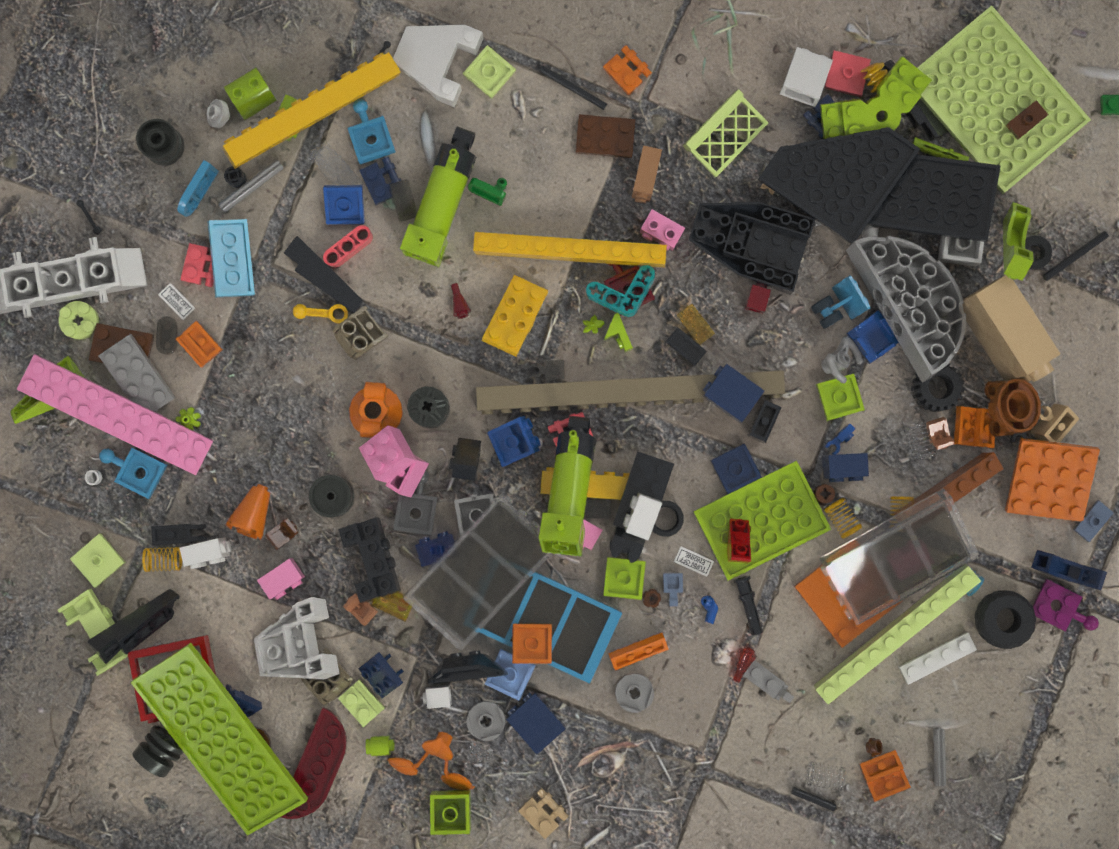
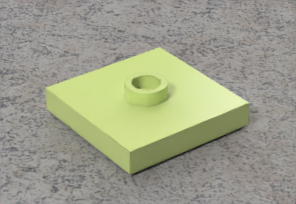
M101 533L70 558L94 588H97L126 563Z

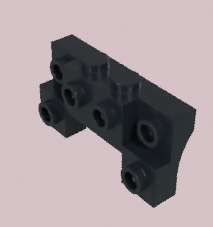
M375 517L338 529L344 548L358 544L368 580L354 584L359 603H365L400 592L401 589L395 572L396 563L390 555V543L385 538L380 518Z

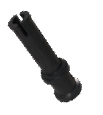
M744 576L733 581L737 584L738 598L744 605L751 635L753 636L763 633V629L754 602L755 591H752L749 581L751 577Z

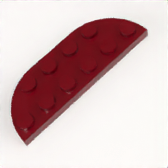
M325 707L320 712L293 776L294 780L307 795L308 800L284 814L281 818L298 819L315 812L326 800L347 749L345 728L340 719Z

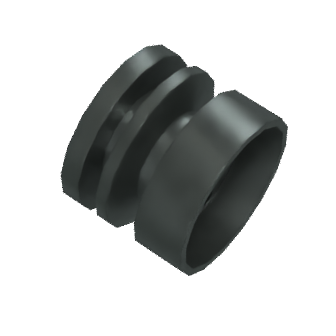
M425 386L418 388L411 394L408 399L407 410L410 418L424 428H435L442 425L448 418L450 405L448 399L440 390ZM426 402H428L429 404H433V406L430 407V412L427 410H423V408L426 407Z
M154 725L150 729V733L145 736L147 742H141L132 754L134 759L144 769L158 777L164 778L174 767L172 760L178 761L180 755L184 752L165 728Z

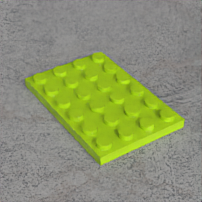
M797 461L693 511L727 581L831 530ZM730 519L749 520L751 562L749 563L728 562L727 545Z

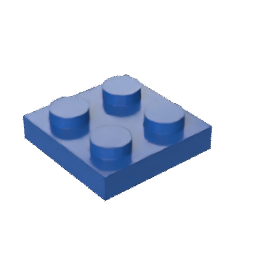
M324 185L326 224L365 223L362 185Z

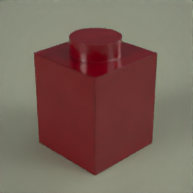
M756 283V285L750 287L744 309L760 314L765 312L771 292L770 289H767V285Z

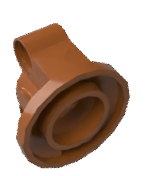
M1017 378L989 381L985 384V395L990 398L988 411L992 417L989 425L992 436L999 437L1023 433L1031 430L1037 424L1041 414V402L1032 384Z

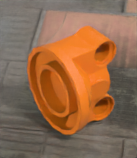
M365 382L364 389L358 391L354 396L349 408L350 420L354 428L360 432V437L372 438L387 426L397 428L403 416L402 403L398 396L386 387L385 383ZM371 402H377L381 407V414L375 419L368 418L365 413L367 405Z

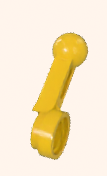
M297 304L292 311L297 319H303L306 316L329 318L336 324H340L348 318V311L341 304L333 305L329 310L307 308L303 304ZM336 309H341L344 312L342 319L338 320L333 317V312Z

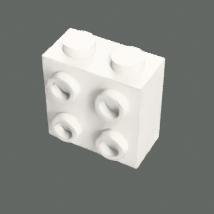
M217 538L180 547L184 567L190 566L191 569L207 566L206 562L208 561L210 564L224 562L225 557H229L232 551L230 541H227L226 538Z

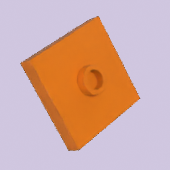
M512 624V664H552V624Z

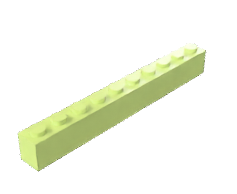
M964 563L814 684L815 690L827 704H830L979 584L981 580Z

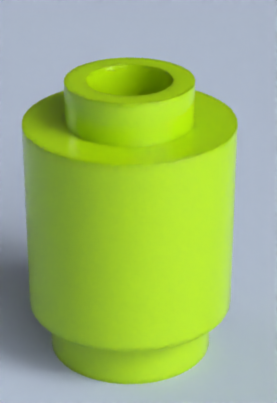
M375 736L366 739L367 755L387 756L391 755V751L395 750L394 739H391L390 736Z

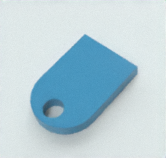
M203 160L179 201L177 211L185 217H188L195 211L219 172L207 161Z

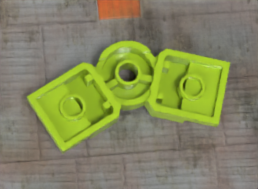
M901 56L877 86V96L871 98L866 103L860 99L820 104L823 138L845 136L886 127L895 130L900 124L901 113L911 111L922 97L921 94L932 79ZM883 110L885 116L881 121H878L876 115L879 111Z

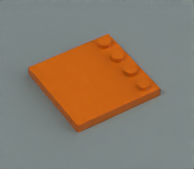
M855 539L794 586L841 648L903 601Z

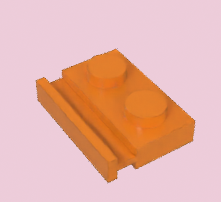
M195 321L182 335L176 338L178 343L200 368H203L205 364L223 350L198 321Z

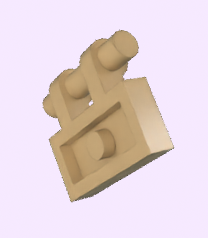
M540 788L537 794L541 799L537 802L532 796L518 812L546 839L559 826L555 818L559 816L562 821H565L568 815L564 811L563 806L558 805L552 799V795L549 792L546 793L543 788ZM544 804H547L553 810L551 814L542 807Z

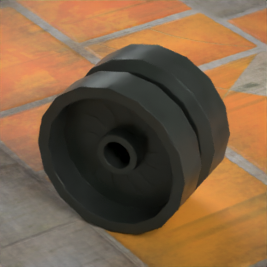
M322 476L313 483L309 491L311 507L316 513L324 517L342 516L350 510L354 503L355 494L352 485L340 476ZM329 494H334L333 500L329 499Z

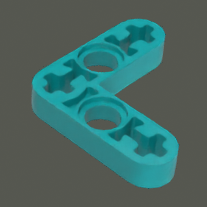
M649 265L640 267L625 295L599 282H591L586 287L587 297L623 316L632 317L637 313L655 280V270ZM647 271H648V272H650V276H651V277H649V276L646 277V279L644 280V283H645V285H644V284L642 283V280H643V274H642V273H645V274H646ZM635 287H641L643 293L641 295H634L632 290ZM595 288H598V292L604 294L603 299H601V295L598 293L592 295L591 289L595 290ZM610 295L617 297V301L613 304L606 301ZM631 298H632V299H633V302H632V308H633V309H629L628 311H626L625 305L628 306V305L630 304Z

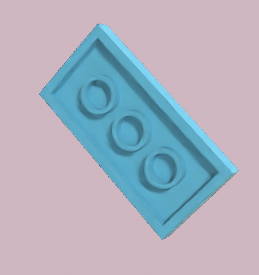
M247 219L209 220L208 231L215 298L254 296Z

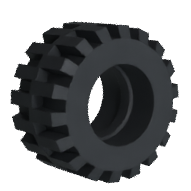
M947 364L934 375L942 378L947 385V392L941 399L935 398L929 391V381L931 378L922 383L916 373V378L912 381L914 386L911 387V391L915 393L913 398L918 400L916 403L922 405L923 409L930 410L931 412H940L956 406L958 400H961L963 397L961 393L964 392L965 388H962V384L965 383L964 380L960 379L962 375L960 372H956L957 369L955 367H949L950 364Z

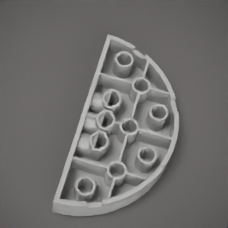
M870 236L854 241L846 252L921 382L927 381L952 360L964 338L966 313L963 311L962 304L964 301L955 279L943 263L939 260L936 261L929 255V251L910 241L892 236H887L886 238Z

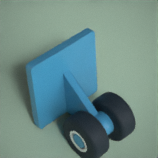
M851 275L832 287L840 301L838 304L830 307L834 304V300L829 295L811 306L814 314H822L824 319L820 321L823 329L843 319V315L839 310L833 312L841 306L844 307L851 320L871 308L868 299L862 294L858 283Z

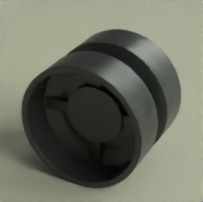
M151 119L143 123L138 129L136 135L137 146L153 163L167 166L174 164L181 158L184 152V140L170 123L162 119Z

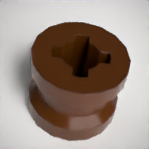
M822 484L815 488L814 496L819 503H830L835 497V491L832 486Z

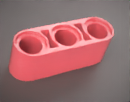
M364 225L356 227L325 251L323 255L324 262L333 269L340 267L371 243L373 239L372 232ZM362 231L368 232V236L364 240L359 239V234ZM346 243L353 244L350 251H344ZM332 254H336L338 256L337 261L329 263V257Z

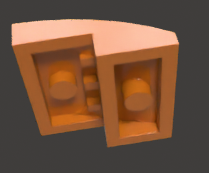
M956 407L955 445L994 448L995 437L991 435L989 430L992 417L988 409Z
M896 750L859 764L874 802L911 788Z

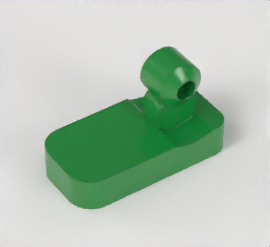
M472 178L468 184V190L492 203L502 206L506 198L504 190L507 186V180L499 178L496 185L492 186L477 178Z

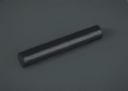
M793 787L791 794L833 812L836 808L835 803L796 787Z

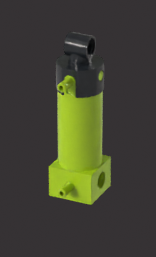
M457 126L451 144H441L413 225H408L400 247L403 255L440 267L448 245L446 239L477 158L469 152L475 139V132Z
M570 416L568 431L561 432L558 435L547 513L543 512L539 533V542L544 553L582 557L585 537L583 520L596 439L589 434L590 418Z

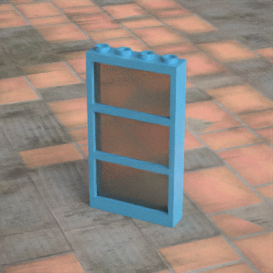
M497 553L495 557L491 556L486 565L489 567L487 574H482L478 582L481 587L478 592L474 591L470 601L473 604L470 609L466 608L462 619L465 621L463 625L512 647V624H552V664L548 665L590 684L622 612Z

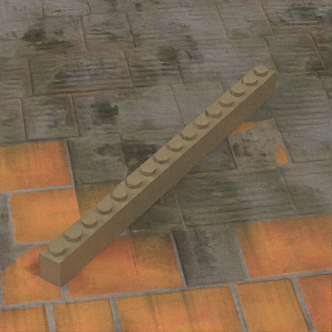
M784 371L741 373L765 390L762 396H768L769 399H779L780 395L785 394ZM711 374L476 387L477 411H482V415H489L497 410H501V414L512 413V410L520 409V413L531 412L533 408H539V412L551 411L550 408L558 407V410L562 411L570 410V406H577V409H589V405H596V408H608V404H615L616 407H627V403H635V406H646V402H654V405H665V401H673V404H684V400H692V403H703L705 398L702 396L705 392L702 390L709 381L712 383L716 376Z

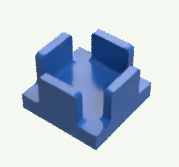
M879 310L847 333L869 364L899 343Z

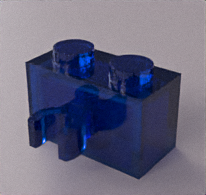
M448 531L437 534L438 538L430 540V537L418 540L419 544L415 545L421 567L460 555L453 533L449 534Z

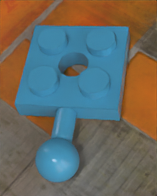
M364 99L354 101L353 109L359 114L362 123L348 127V131L359 164L396 153L384 116L369 120L366 113L368 109L367 102ZM370 136L377 138L374 144L367 143V139Z
M133 447L125 461L115 456L113 450L109 448L103 449L99 453L101 462L105 464L112 462L121 467L114 482L147 499L151 498L167 467V464ZM139 468H143L146 472L142 479L136 475Z

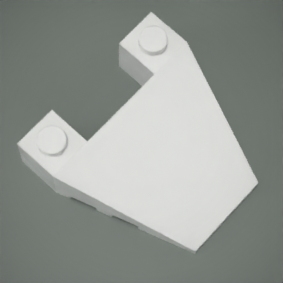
M467 25L406 26L393 60L403 72L414 79L437 101L455 107L462 91L461 85L445 77L457 49L475 56L477 55L483 41V33Z
M310 597L297 602L287 614L281 615L274 625L268 626L254 638L260 676L324 680L340 674L336 655L319 654L314 623L329 618L326 599Z

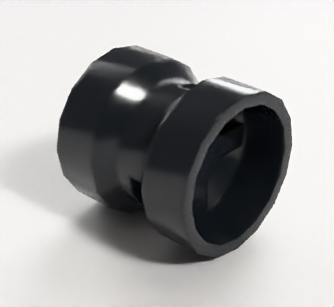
M231 166L225 170V181L231 187L238 189L246 183L247 177L239 167L234 169Z

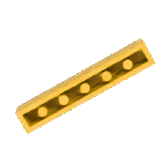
M546 467V471H542L540 494H550L554 472L552 467ZM591 470L587 497L621 500L630 473H623V477L615 476V472H604V475H596V471Z

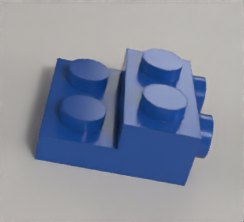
M522 416L487 432L502 467L540 451L541 443L537 436H533L531 431L533 425L529 418L526 419L525 416Z

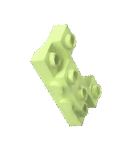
M88 589L58 609V612L63 613L68 621L66 622L67 626L80 621L90 639L115 624L112 619L113 614L111 610L100 604L92 589ZM120 650L107 664L97 654L90 657L88 661L94 664L97 669L95 673L98 676L126 659L128 654H124Z

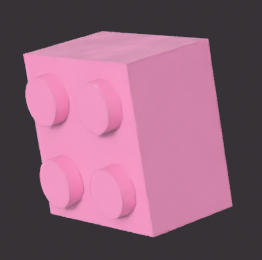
M391 426L385 427L359 447L375 480L386 483L417 461L400 429Z

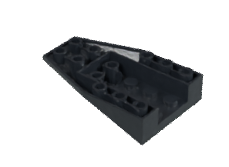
M762 202L700 203L689 241L736 275L791 295L795 289L799 275L798 270L816 219Z

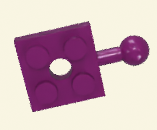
M1045 579L1032 605L1035 610V616L1038 619L1065 632L1072 618L1083 623L1084 628L1089 631L1096 630L1099 626V621L1095 616H1084L1076 612L1082 596ZM1053 600L1060 602V608L1057 611L1051 608Z

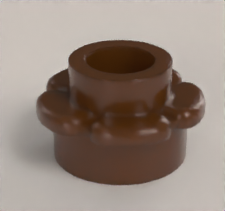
M649 589L642 595L643 603L646 607L655 608L661 601V595L655 589Z
M870 738L866 743L867 753H870L872 757L882 753L883 746L881 740Z

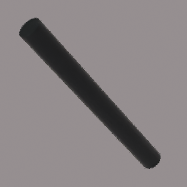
M542 65L539 70L540 73L605 110L606 102Z
M1103 231L1046 272L1043 278L1046 281L1050 280L1109 237L1108 233Z

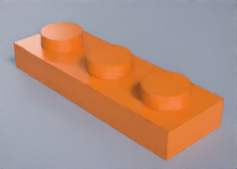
M659 633L608 654L614 669L618 670L669 649L663 633Z

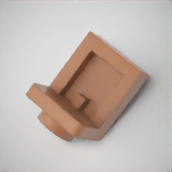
M945 417L926 422L930 443L937 450L946 449L950 445L955 444L954 439L950 436Z
M357 593L350 596L347 603L343 606L364 626L378 613L369 602L359 603Z

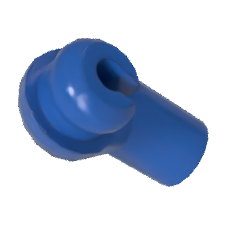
M703 596L701 604L707 611L705 622L714 624L718 605L711 596Z

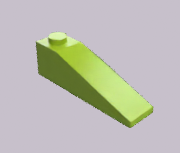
M69 356L57 363V365L84 377ZM25 395L10 413L13 422L17 424L55 408L29 395Z

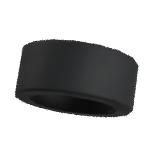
M662 501L661 508H671L677 516V521L668 530H662L654 524L652 531L659 536L670 537L682 528L684 515L676 503Z

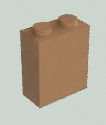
M643 145L632 198L636 202L646 203V201L650 202L662 149Z

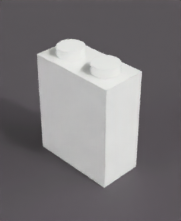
M797 47L780 95L816 107L833 60L824 55L812 53L808 49Z

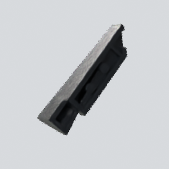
M889 60L884 63L885 66L881 70L887 69L889 72L895 63ZM921 99L918 100L910 112L905 113L914 129L922 126L931 142L949 132Z
M296 236L284 252L287 257L298 264L295 271L355 313L363 300L314 251Z
M171 589L165 591L89 639L88 644L105 664L120 650L124 654H128L173 618L174 610L172 608L174 602L180 596Z

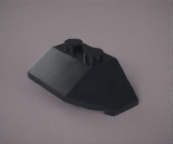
M480 650L470 651L469 655L462 656V653L450 654V658H444L428 679V684L506 676L508 673L487 654H481Z

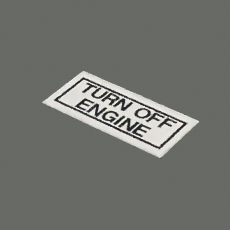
M171 283L158 294L182 320L195 309Z
M680 547L674 560L675 563L706 577L714 562L684 547Z

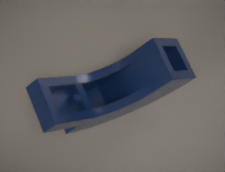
M1040 550L1036 551L1031 566L1032 569L1100 591L1107 575L1106 571L1075 563Z

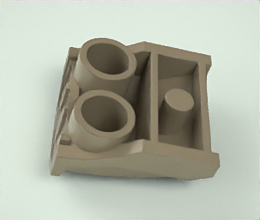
M366 306L333 328L336 340L347 355L354 360H357L388 337V334L382 331L369 314Z
M328 648L323 650L324 654H332ZM338 661L340 673L324 680L301 678L306 687L323 705L335 700L350 686L353 680Z

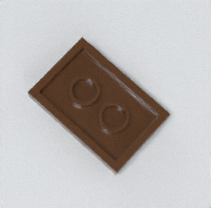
M579 114L576 153L632 158L636 119Z
M96 323L89 361L103 363L98 355L130 334L133 335L146 356L150 358L154 334Z

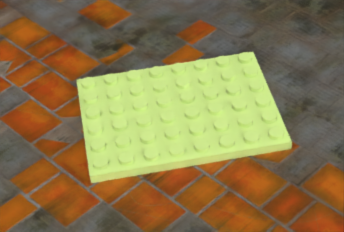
M992 5L917 67L932 79L921 94L922 97L920 99L975 162L1001 165L997 188L1002 194L1091 121L1087 114ZM1037 100L1049 115L1017 140L1005 125Z

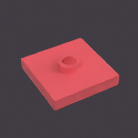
M834 50L831 58L833 62L824 88L861 97L866 79L863 77L867 72L860 71L870 65L871 59Z

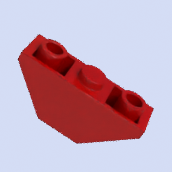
M730 519L727 545L728 562H751L749 520Z

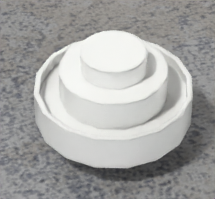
M215 99L207 109V121L210 126L221 128L229 120L230 112L225 101Z

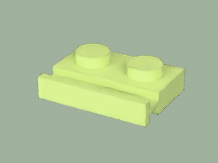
M361 679L338 698L362 727L366 726L385 709Z

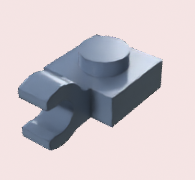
M683 573L663 574V593H669V606H678L677 593H683Z

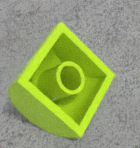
M256 67L224 86L225 91L244 120L277 101Z

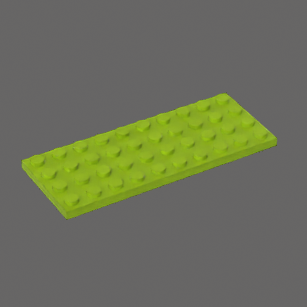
M192 643L186 645L130 682L247 836L308 800L307 795Z

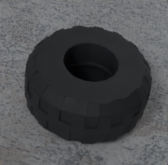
M1007 590L995 591L986 595L979 602L975 612V626L979 635L987 643L998 648L1012 649L1022 646L1034 633L1036 628L1035 610L1025 597L1016 592ZM1008 608L1013 613L1014 621L1009 629L1002 631L997 625V615L1001 610Z

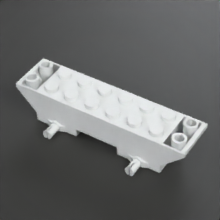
M97 237L89 238L91 250L76 254L74 257L26 264L22 263L21 252L12 253L14 265L0 269V314L23 310L24 318L32 317L31 308L97 295H99L100 303H107V293L147 286L141 249H115L114 247L100 249L98 248Z

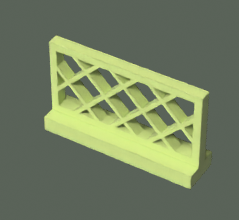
M739 89L683 145L714 177H717L768 124L765 118L743 97L744 94ZM741 102L747 107V115H737V106ZM726 118H734V129H724V120ZM737 118H747V129H737ZM750 118H757L762 124L757 129H750ZM713 131H721V142H711V133ZM724 131H734V142H724ZM737 131H747V140L745 142H737ZM700 145H708V156H701L696 149ZM711 145H721V156H711ZM724 145H734V153L731 156H724ZM711 158H721V167L717 171L711 167Z

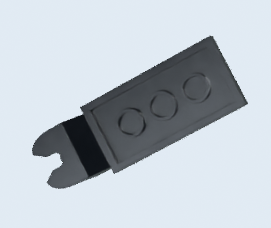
M637 451L613 525L616 527L610 540V550L614 558L621 554V551L627 553L630 563H634L640 557L645 539L627 533L623 526L626 514L630 515L631 513L630 502L633 495L637 496L638 493L662 502L674 463Z

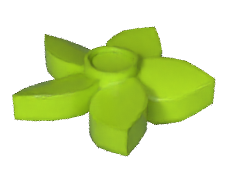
M594 315L590 321L582 320L586 326L583 332L587 333L592 330L594 334H597L598 328H601L605 323L602 320H598L596 315Z

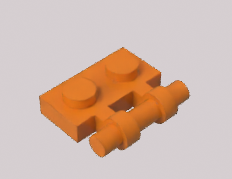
M626 45L621 49L626 56L621 59L616 54L603 66V69L629 96L643 82L638 76L643 73L648 78L652 72L648 69V65L636 56L637 53ZM630 61L637 67L635 71L627 65Z

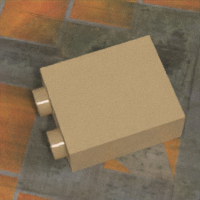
M1004 275L963 299L964 303L962 305L963 311L966 313V322L1003 380L1018 378L1027 382L1031 380L1035 382L1055 370L1049 361L1059 356L1060 352L1013 279Z

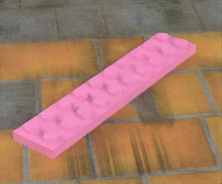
M36 354L33 355L17 387V390L194 475H197L214 441Z

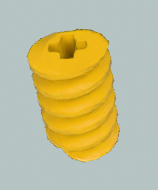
M883 62L874 63L860 71L867 72L863 77L864 79H870L867 86H874L870 93H877V86L888 73L887 69L881 70L885 66Z

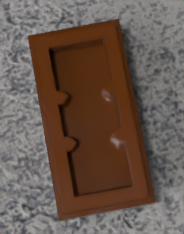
M1036 100L1005 126L1018 140L1049 114Z

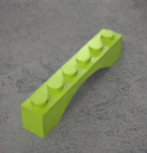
M1012 202L1003 220L1004 274L1010 279L1023 281L1034 261L1033 252L1025 249L1026 234L1031 219V208Z

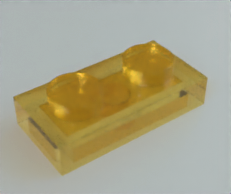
M690 304L676 315L699 345L715 334L693 304Z

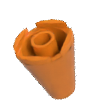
M257 484V487L252 486L229 517L225 526L231 530L234 526L237 533L253 539L258 537L261 540L270 499L268 488Z

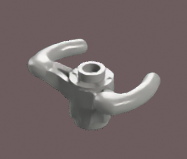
M848 336L843 337L837 350L828 354L821 363L824 372L833 374L841 383H846L847 378L840 371L848 368L850 365V356L847 354L849 348L854 355L856 363H863L858 347Z

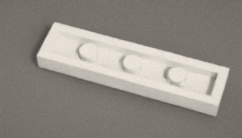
M965 632L898 666L909 685L977 649L969 633Z

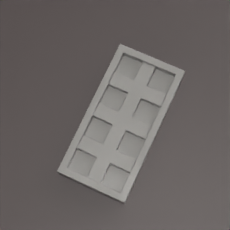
M132 334L98 355L129 400L155 412L176 398Z

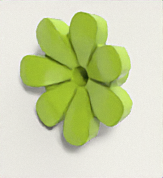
M189 407L187 412L185 409H181L179 411L181 416L176 417V422L194 431L193 426L198 428L201 425L197 421L201 415L199 412L194 414L195 409L193 407Z

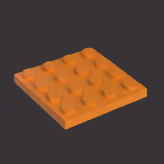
M1020 438L1005 511L1007 513L1082 522L1100 449L1092 446Z

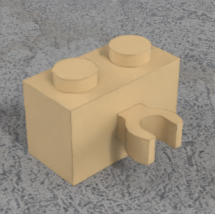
M1053 404L1050 408L1042 405L1041 408L1044 410V415L1040 414V421L1031 433L1037 440L1060 443L1079 418L1069 406Z

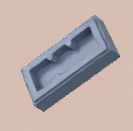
M1097 500L1085 514L1084 520L1082 522L1079 521L1073 530L1084 540L1090 542L1114 512Z

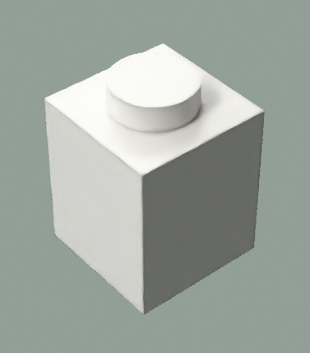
M450 685L427 687L425 689L426 692H423V703L427 704V709L450 707L452 705Z

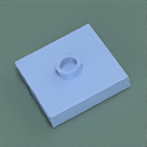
M500 649L495 662L503 667L508 675L489 677L486 679L485 685L520 701L536 665L512 664V654Z

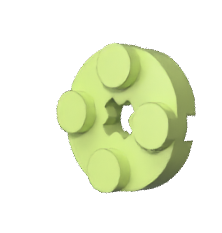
M82 301L70 302L61 308L59 312V326L66 336L77 340L89 338L95 331L96 323H99L97 311ZM78 315L83 318V321L80 322L81 325L74 322Z

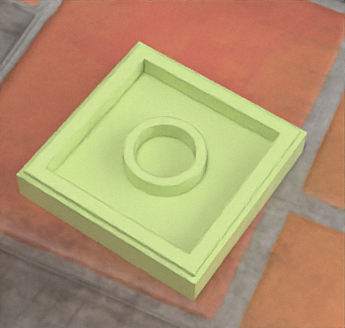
M487 45L463 72V75L492 99L516 72V69Z

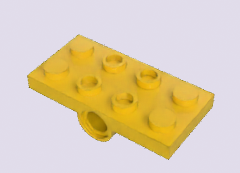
M514 275L482 337V341L517 357L548 294V290Z

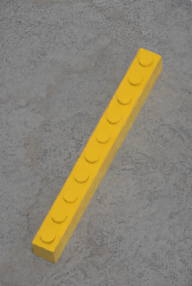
M383 52L373 57L374 61L369 64L363 62L357 66L358 70L353 73L348 71L340 76L341 79L337 82L332 80L324 85L325 88L321 91L316 89L310 92L305 100L302 101L300 98L291 103L292 107L285 110V108H282L275 112L273 118L268 119L266 117L260 120L255 128L252 129L250 126L241 131L242 135L235 138L232 136L225 140L222 149L234 169L398 77L401 71L390 53L388 52L385 55Z
M475 232L473 251L476 255L633 266L649 265L651 267L665 268L667 245Z

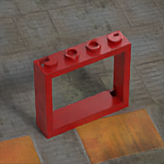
M208 635L130 651L128 659L132 679L141 675L138 658L179 650L190 643L193 646L200 645L202 658L216 675ZM135 689L141 722L146 720L148 724L158 722L159 719L153 712H148L146 702Z

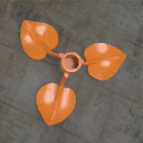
M439 732L436 739L422 743V748L426 753L416 764L404 758L387 759L389 764L398 772L413 776L418 773L416 768L431 754L445 760V775L441 776V780L447 786L456 790H472L475 788L466 777L457 773H449L448 761L453 758V753L449 747L453 738L445 732Z

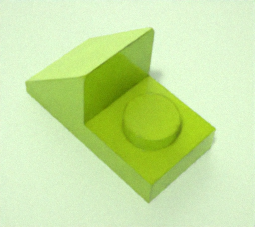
M616 313L604 340L618 335L619 338L616 341L620 350L624 349V352H628L633 347L620 315Z

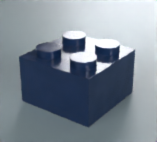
M868 453L822 456L823 479H829V482H844V478H848V481H864L863 477L869 476Z

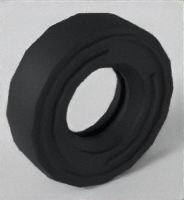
M1033 235L1026 237L1025 249L1028 250L1030 246H1037L1041 250L1040 258L1033 261L1030 270L1043 268L1052 257L1051 244L1041 236Z

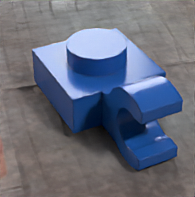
M847 424L831 441L825 444V447L828 448L831 444L834 445L835 451L832 452V455L838 454L840 443L843 441L847 443L854 436L852 432L855 428L851 424Z

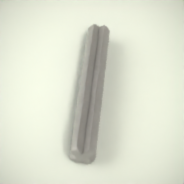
M275 160L221 201L219 207L223 212L229 211L283 169V165L278 160Z

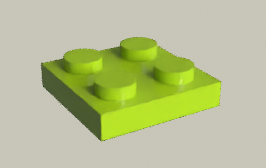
M854 374L845 376L847 378L846 383L833 379L816 384L827 421L865 410Z
M607 557L603 596L642 600L646 561L637 560L634 563H630L629 559Z

